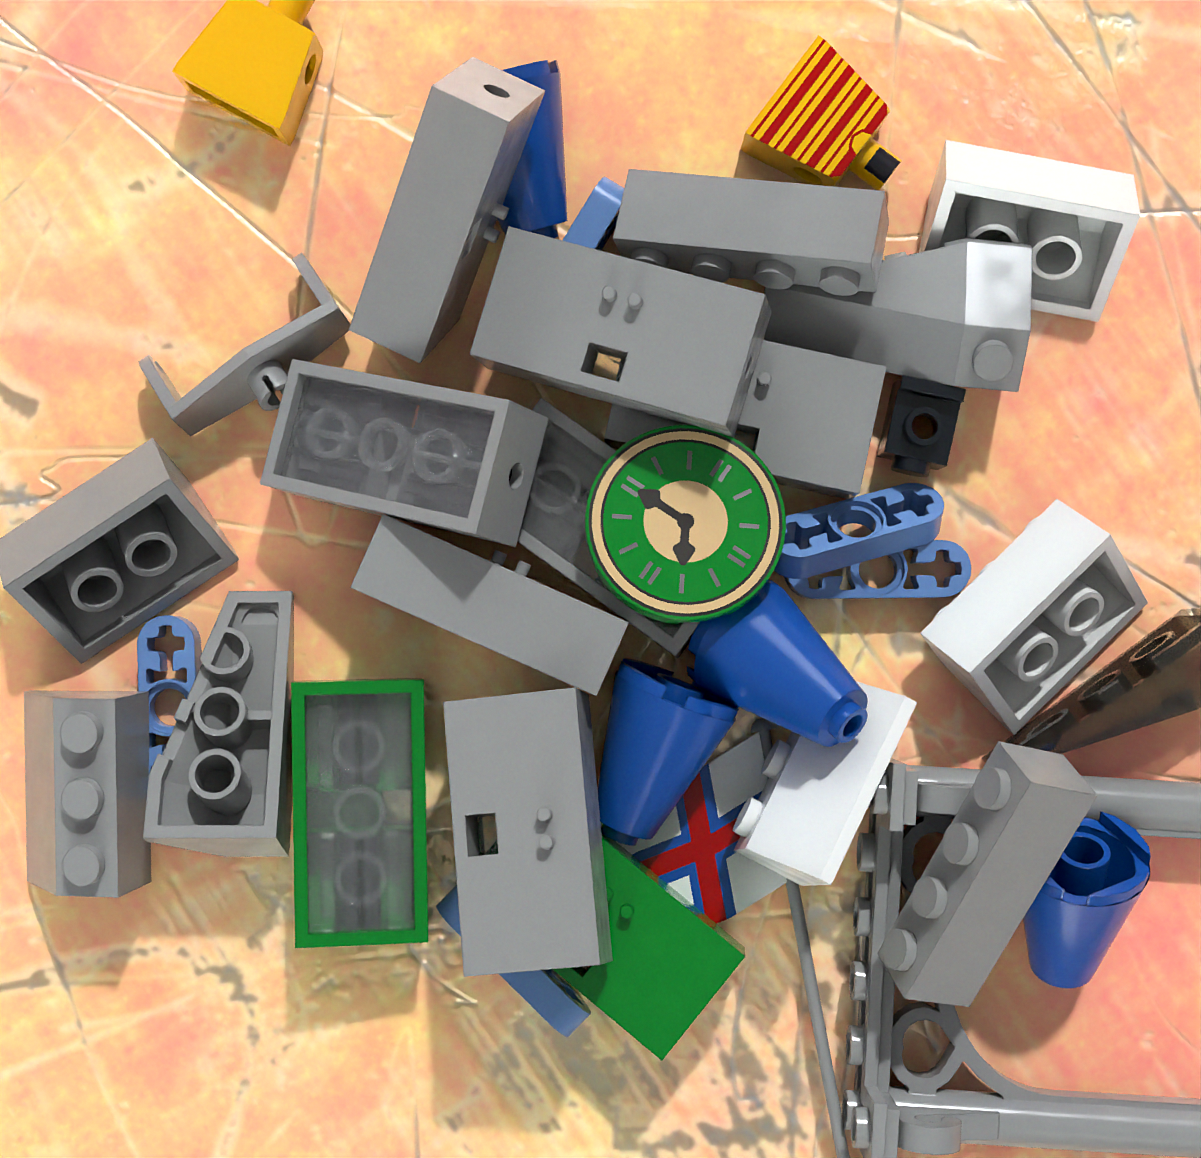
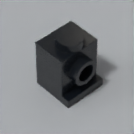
M902 375L892 384L876 457L892 460V471L926 478L929 476L930 469L939 470L946 467L960 405L964 402L966 389ZM923 416L930 420L933 426L930 438L921 439L914 434L912 422L915 417Z

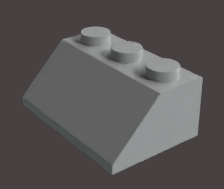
M151 438L0 538V577L3 588L81 664L239 560L236 551L190 481L154 438Z
M24 691L27 881L56 896L119 898L152 882L151 843L143 839L149 779V691Z

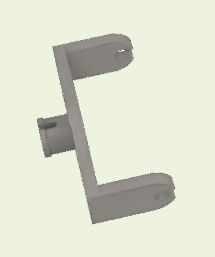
M302 252L292 258V261L321 305L243 348L182 398L157 361L154 362L150 354L138 361L141 370L171 419L189 436L198 433L256 399L260 407L265 411L279 409L281 402L277 398L275 391L280 390L283 395L292 359L310 362L349 331L350 322Z

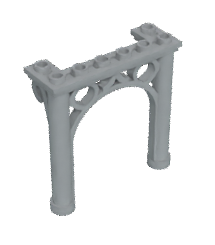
M891 758L868 806L870 808L868 833H859L857 841L858 871L866 872L865 897H856L854 901L853 931L855 936H863L861 961H852L849 990L851 1000L859 1001L858 1026L849 1025L846 1034V1061L848 1065H855L854 1090H844L842 1102L844 1130H851L852 1147L859 1148L863 1158H897L898 1147L921 1154L949 1155L959 1152L961 1144L1201 1158V1099L1052 1090L1028 1086L1006 1077L979 1055L960 1023L955 1005L934 1003L935 1007L924 1002L909 1003L897 1010L893 1015L895 982L877 953L887 933L891 930L899 916L901 883L907 891L912 893L917 882L912 868L915 844L928 833H945L946 829L951 825V819L955 818L971 790L978 773L982 769L907 765ZM1082 776L1097 794L1085 817L1099 820L1100 812H1104L1124 821L1136 829L1142 836L1201 839V783ZM928 1020L935 1022L941 1027L950 1041L941 1059L935 1067L928 1071L916 1072L904 1066L902 1059L904 1049L903 1038L906 1030L917 1021ZM962 1062H965L978 1078L996 1092L938 1088L947 1084ZM890 1068L904 1086H889Z

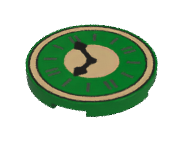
M674 425L653 429L621 446L610 456L597 474L590 489L585 513L587 546L595 570L605 586L618 600L639 614L672 624L700 622L718 618L735 612L751 601L764 587L773 573L782 553L786 532V515L781 492L764 462L739 440L694 425Z

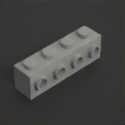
M629 169L613 240L620 255L623 257L693 274L721 283L729 278L755 280L760 285L772 289H787L795 284L820 287L825 292L834 295L850 296L858 291L876 293L888 232L889 217L885 191Z
M1001 741L997 742L877 953L904 999L970 1007L1097 797V794L1063 754Z

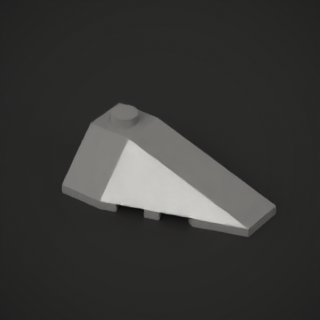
M964 238L946 242L944 247L909 255H906L905 251L884 256L885 260H882L876 293L858 291L854 295L839 296L825 292L820 287L795 284L787 289H772L768 287L764 289V294H766L772 313L763 340L886 366L887 373L906 375L951 386L1010 392L1019 391L1031 332L1032 246L1030 244Z
M229 591L200 656L202 664L187 699L182 698L175 713L174 719L176 724L163 754L157 755L149 773L143 839L150 843L223 857H289L293 800L291 682L294 681V594L292 591Z

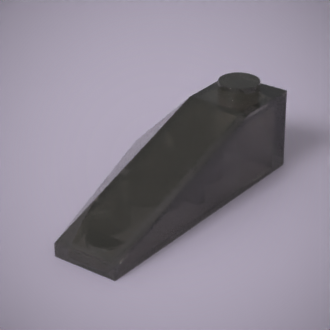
M1187 608L1178 611L1022 727L1015 735H1011L1003 742L1062 754L1199 709L1201 707V608ZM993 750L982 757L985 763Z

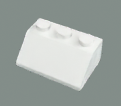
M945 140L929 194L919 252L944 247L946 242L964 238L1030 244L1032 246L1031 310L1099 322L1140 218L1134 175Z
M1056 499L1040 516L1031 520L1024 531L994 561L988 563L980 571L978 577L949 605L943 607L920 634L942 664L1007 730L1015 735L1148 604V601L1111 534Z
M857 682L868 698L866 708L868 716L865 726L853 740L825 747L792 731L786 743L778 739L770 750L761 770V774L769 777L759 799L756 800L750 797L744 804L735 822L733 832L739 834L740 838L734 851L801 886L832 885L915 709L916 701L897 693Z

